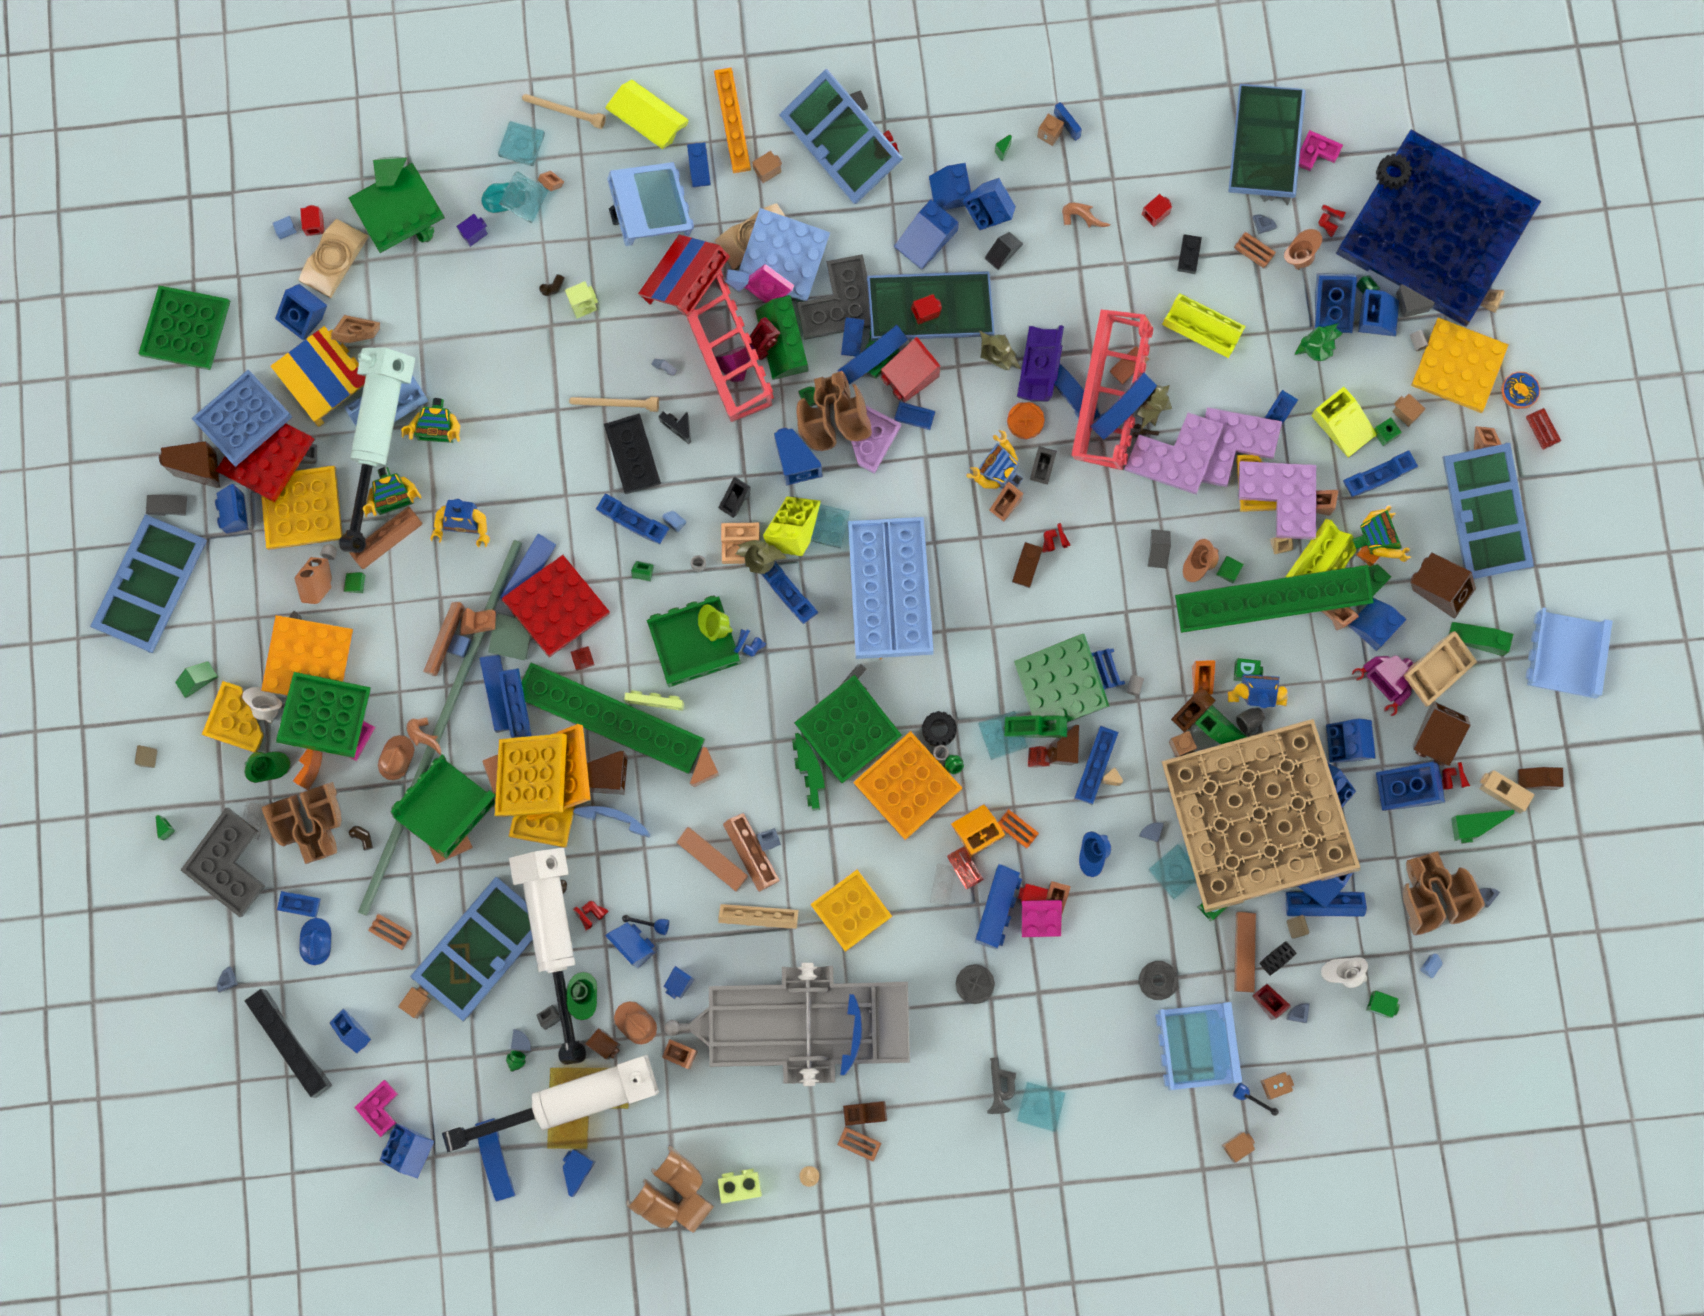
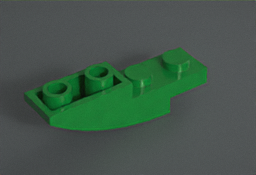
M795 733L796 739H792L793 751L797 750L798 758H794L795 768L800 770V774L808 773V776H804L805 786L810 788V795H807L808 807L812 806V811H819L818 791L826 790L823 774L809 744L799 733Z

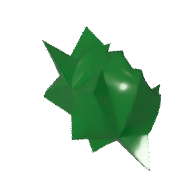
M1339 323L1315 328L1308 336L1302 338L1295 355L1307 353L1314 361H1326L1332 357L1333 351L1336 349L1335 340L1343 334L1336 329Z

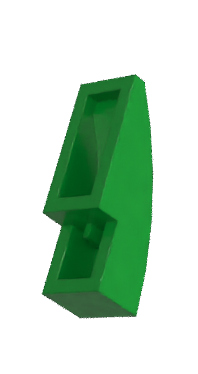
M1040 715L1005 717L1004 736L1024 738L1067 737V718L1063 716Z

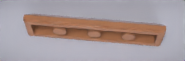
M408 506L365 539L366 547L362 552L349 553L361 569H365L420 527L422 522Z
M461 602L451 603L423 672L435 677L438 675L465 609Z
M739 814L723 823L757 890L760 892L779 882L780 880L765 852L762 851L760 843L745 814Z
M687 827L676 842L734 891H737L748 878L747 874L691 828Z
M1236 912L1234 992H1255L1256 913Z

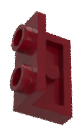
M766 317L759 321L750 334L752 343L749 345L754 346L753 349L756 350L760 361L767 357V351L777 343L776 339L780 334Z

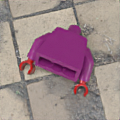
M1396 655L1391 658L1389 656H1376L1365 663L1363 668H1356L1352 672V675L1355 672L1362 674L1356 681L1362 680L1364 673L1368 672L1366 676L1390 702L1394 700L1393 704H1389L1384 708V711H1387L1390 706L1393 707L1394 711L1390 716L1397 713V707L1402 706L1412 693V687L1403 676L1413 665L1409 658L1401 660Z

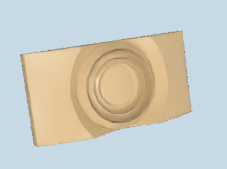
M777 203L763 208L785 216ZM759 211L746 221L730 227L714 240L715 244L720 245L730 256L727 262L732 270H737L741 266Z
M335 219L323 233L315 252L307 259L298 279L299 282L331 298L369 236Z
M1453 631L1435 644L1403 676L1427 707L1476 664L1477 660L1456 631Z

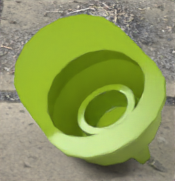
M709 604L701 608L698 616V625L700 631L709 640L715 641L716 639L726 637L727 633L733 632L728 615L719 612Z

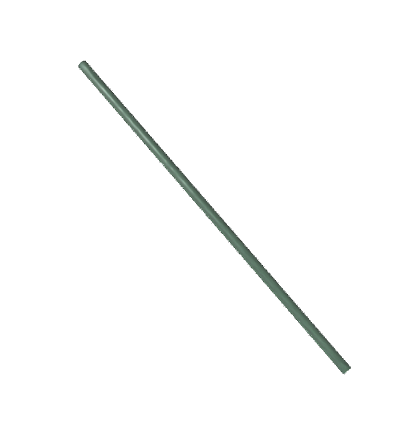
M513 540L484 611L495 610L522 546L521 542ZM485 632L474 633L432 733V736H438L436 739L438 744ZM428 745L412 781V787L418 782V777L423 772H427L436 750ZM398 821L394 824L358 910V913L365 916L369 912L404 828Z

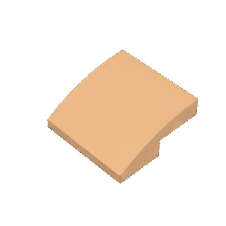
M759 522L721 523L722 564H745V558L736 555L737 550L740 548L738 544L752 540L760 541Z

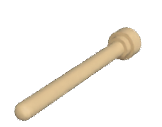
M528 94L522 96V100L589 121L594 127L599 129L604 127L606 115L594 113L591 115Z
M571 397L569 399V403L572 405L646 408L650 412H658L659 397H650L646 400Z

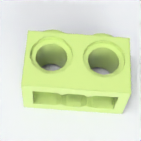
M585 281L565 290L577 319L597 310L595 304L598 301L592 286L588 287Z
M753 1169L741 1171L742 1175L734 1176L733 1172L722 1174V1178L718 1179L721 1204L761 1197L759 1173L754 1172ZM747 1178H752L755 1182V1187L751 1190L746 1189L744 1186V1181ZM726 1182L734 1183L735 1190L733 1193L725 1191L724 1185Z

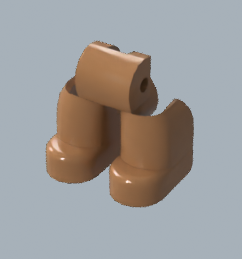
M843 371L833 373L828 378L819 377L814 379V401L818 406L817 408L810 407L805 398H802L797 403L798 432L812 450L826 451L832 449L837 443L836 433L831 424L830 404H834L836 426L847 440L862 441L869 438L872 434L871 422L867 416L863 395L858 387L852 384L856 396L850 398L848 380Z
M330 782L300 793L307 816L311 819L313 831L307 832L299 811L301 805L297 794L262 807V812L274 840L283 847L294 842L298 843L305 864L337 853V845L331 829L340 827L342 818L336 799L337 791L334 783Z
M1438 851L1407 860V874L1413 887L1409 888V883L1405 884L1403 899L1410 917L1409 926L1413 935L1425 934L1439 928L1445 921L1446 915L1450 924H1458L1477 916L1485 906L1477 884L1469 871L1460 867L1455 874L1451 875L1444 867ZM1437 883L1446 904L1445 911L1437 893L1433 892L1431 884Z
M669 1145L667 1158L657 1170L652 1168L651 1172L682 1196L680 1202L672 1201L651 1182L644 1179V1186L632 1202L627 1199L626 1205L634 1213L642 1216L645 1220L659 1228H668L677 1220L681 1225L694 1233L714 1206L697 1193L703 1183L698 1169Z

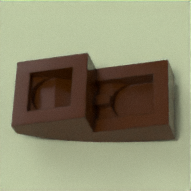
M885 1101L843 1106L845 1126L887 1121Z

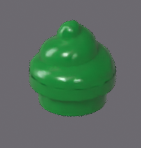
M430 226L417 233L416 237L422 243L431 241L434 227Z
M948 755L945 761V769L951 774H958L964 768L963 759L958 755Z
M513 1050L507 1055L506 1063L511 1072L524 1067L526 1056L522 1052Z

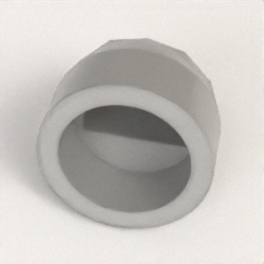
M326 544L323 546L320 555L323 558L334 560L337 553L335 546Z
M700 555L694 556L691 559L692 569L696 572H702L706 568L705 558Z
M937 745L933 749V756L937 760H945L949 755V750L944 745ZM941 748L944 749L941 752V754L937 757L936 754L939 752V750Z

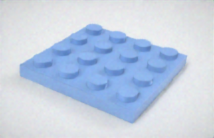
M760 208L739 271L747 272L750 276L766 264L794 285L793 290L786 296L790 295L791 298L801 302L808 301L830 232Z

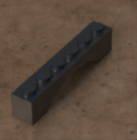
M259 989L244 1000L311 1098H317L333 1086L322 1069L299 1043L267 990Z

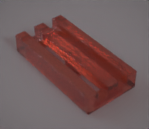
M1545 408L1526 416L1543 450L1561 442ZM1539 414H1541L1546 426L1548 427L1554 439L1553 441L1551 440L1545 425L1542 423Z
M964 846L947 855L966 889L984 880Z

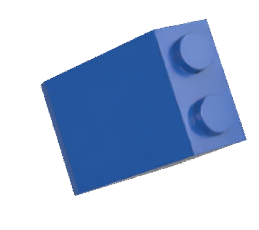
M781 428L774 433L786 486L823 477L820 461L793 429Z

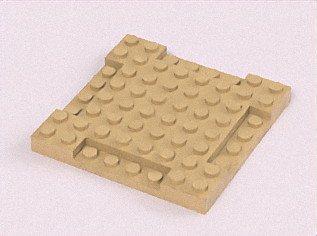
M1314 719L1161 761L1205 913L1314 881H1324L1360 871V864Z

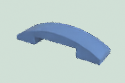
M586 806L574 809L573 813L575 815L593 821L596 814L629 823L630 832L650 837V833L640 822L616 809L602 806Z

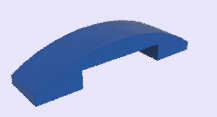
M895 325L882 335L880 339L837 371L844 372L850 385L902 346L908 338L899 326Z
M1059 364L1057 381H1055L1054 386L1075 410L1074 413L1079 418L1084 390L1075 378ZM1097 408L1094 420L1101 416Z
M1144 372L1090 426L1103 440L1126 421L1157 387Z
M1410 450L1363 473H1357L1346 478L1343 482L1351 497H1355L1403 476L1417 468L1418 465Z
M606 493L596 507L598 512L612 521L659 545L670 529L654 519L651 520L625 506L621 501Z
M776 561L770 571L761 574L777 596L803 625L818 614V611L796 588Z
M849 994L847 1011L848 1015L855 1016L851 1055H842L840 1075L845 1076L857 1058L862 1039L861 1011L854 994Z
M495 1118L476 1123L475 1126L495 1120ZM499 1132L477 1138L487 1178L496 1202L516 1196L499 1141Z

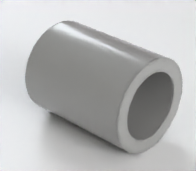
M1422 330L1410 335L1416 351L1423 350L1428 346Z
M1131 675L1126 692L1139 696L1144 678Z

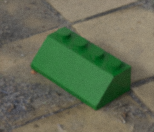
M791 296L772 299L756 309L755 313L758 323L762 318L766 317L780 332L776 339L777 343L767 351V361L772 380L809 372Z

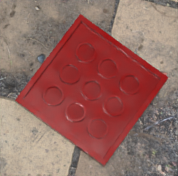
M285 423L236 467L224 456L215 471L275 503L315 439Z
M561 555L502 597L505 605L548 658L610 614L607 607L564 555Z

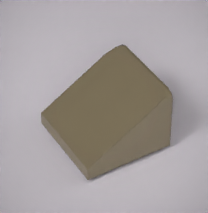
M138 745L135 764L140 767L155 768L157 749Z
M1303 915L1287 920L1292 939L1309 934V929Z

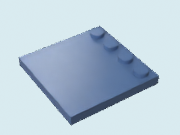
M248 369L191 419L236 467L292 418V415Z

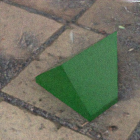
M382 157L373 160L376 187L378 189L395 188L396 180L407 157Z

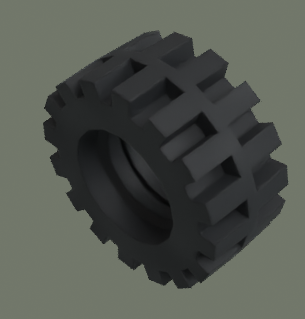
M1395 153L1383 158L1376 170V179L1379 180L1380 186L1383 184V188L1389 187V190H1393V188L1398 190L1400 187H1404L1412 173L1410 161L1406 162L1407 158L1405 156L1401 158V154L1395 156ZM1393 166L1398 168L1401 176L1397 178L1391 177L1386 171L1387 167Z
M933 712L925 718L922 725V734L930 745L935 747L937 745H949L956 736V722L947 712ZM940 721L946 724L948 731L944 736L937 737L933 735L931 727L935 722Z
M1285 941L1259 964L1271 976L1297 953Z

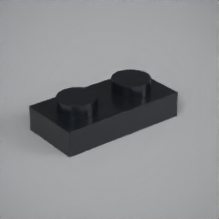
M1183 234L1177 268L1178 272L1196 274L1202 237Z

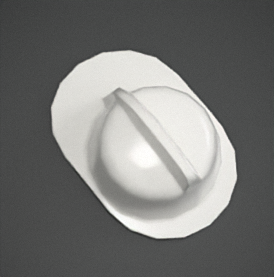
M252 687L245 690L242 698L250 706L253 716L256 719L272 723L278 714V710L282 707V701L273 693L261 691L262 687Z
M1361 957L1334 959L1322 967L1321 975L1328 982L1342 983L1348 988H1355L1367 981L1368 962Z

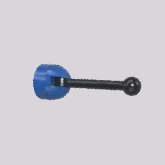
M628 915L622 917L623 922L630 921L653 926L655 931L661 935H666L669 929V920L658 919L653 923L630 918Z
M1239 1083L1235 1088L1233 1097L1236 1099L1246 1100L1248 1098L1269 1110L1273 1116L1278 1115L1279 1111L1277 1108H1271L1251 1096L1250 1090L1246 1085Z

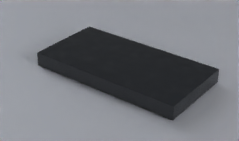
M640 413L605 423L604 427L625 495L661 484Z

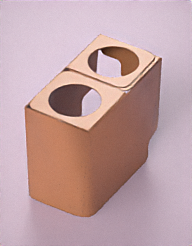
M310 557L295 576V583L302 603L318 604L331 589L332 575L328 559ZM312 562L318 563V566L312 567Z

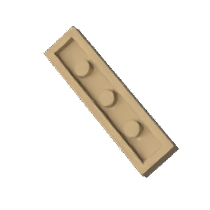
M721 904L718 923L797 929L798 910Z

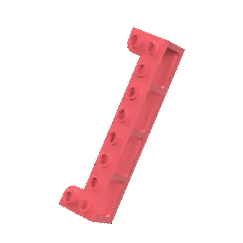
M720 270L715 278V282L722 295L701 308L694 309L690 316L686 317L728 417L733 422L772 406L771 399H774L770 383H766L763 378L766 376L762 365L758 366L756 361L759 360L755 349L752 350L749 345L752 343L748 332L744 333L743 331L744 322L741 316L737 317L735 312L738 310L734 299L730 300L728 296L731 292L727 283L724 282V276ZM725 300L736 328L709 343L698 316ZM739 333L751 361L723 376L712 348ZM753 366L763 393L736 407L726 381ZM763 399L767 401L765 404L742 412Z
M1103 309L1100 311L1072 450V457L1075 460L1123 470L1124 465L1127 464V447H1130L1132 441L1130 432L1131 428L1135 426L1134 413L1124 421L1123 429L1117 428L1112 432L1121 434L1120 445L1115 446L1113 458L1089 455L1087 451L1092 431L1090 426L1094 423L1099 393L1104 392L1117 396H1122L1125 393L1101 386L1106 357L1112 356L1136 362L1132 383L1146 371V363L1144 361L1145 356L1149 355L1150 345H1148L1149 338H1152L1153 326L1145 314ZM1121 317L1137 318V319H1140V322L1134 321V320H1130V319H1126V318H1121ZM1114 322L1139 327L1141 340L1137 357L1108 350Z

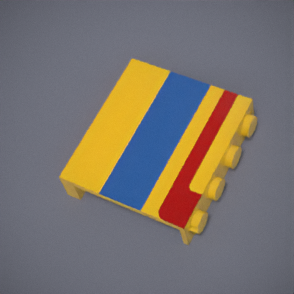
M325 326L270 366L318 427L324 424V421L321 419L364 387L366 376L357 374L358 361L354 356L350 359L347 355L349 350L343 343L339 345L336 340L331 339L333 330L328 331Z

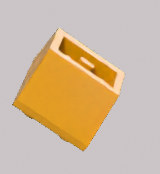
M985 804L951 823L970 857L1005 837L997 820Z

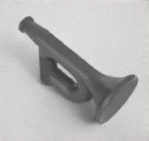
M990 1058L994 1100L987 1113H1008L1011 1109L1003 1101L1010 1100L1015 1094L1016 1073L999 1069L998 1058ZM1000 1077L1007 1078L1008 1089L1005 1093L1001 1091Z

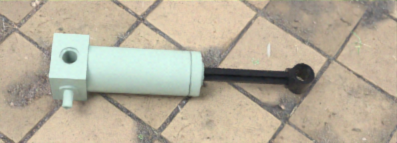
M386 347L362 348V352L358 355L360 362L357 374L366 376L350 459L362 466L350 529L346 530V533L339 540V546L344 552L360 553L366 547V540L360 531L364 515L363 507L366 505L372 468L386 466L401 384H411L415 358Z

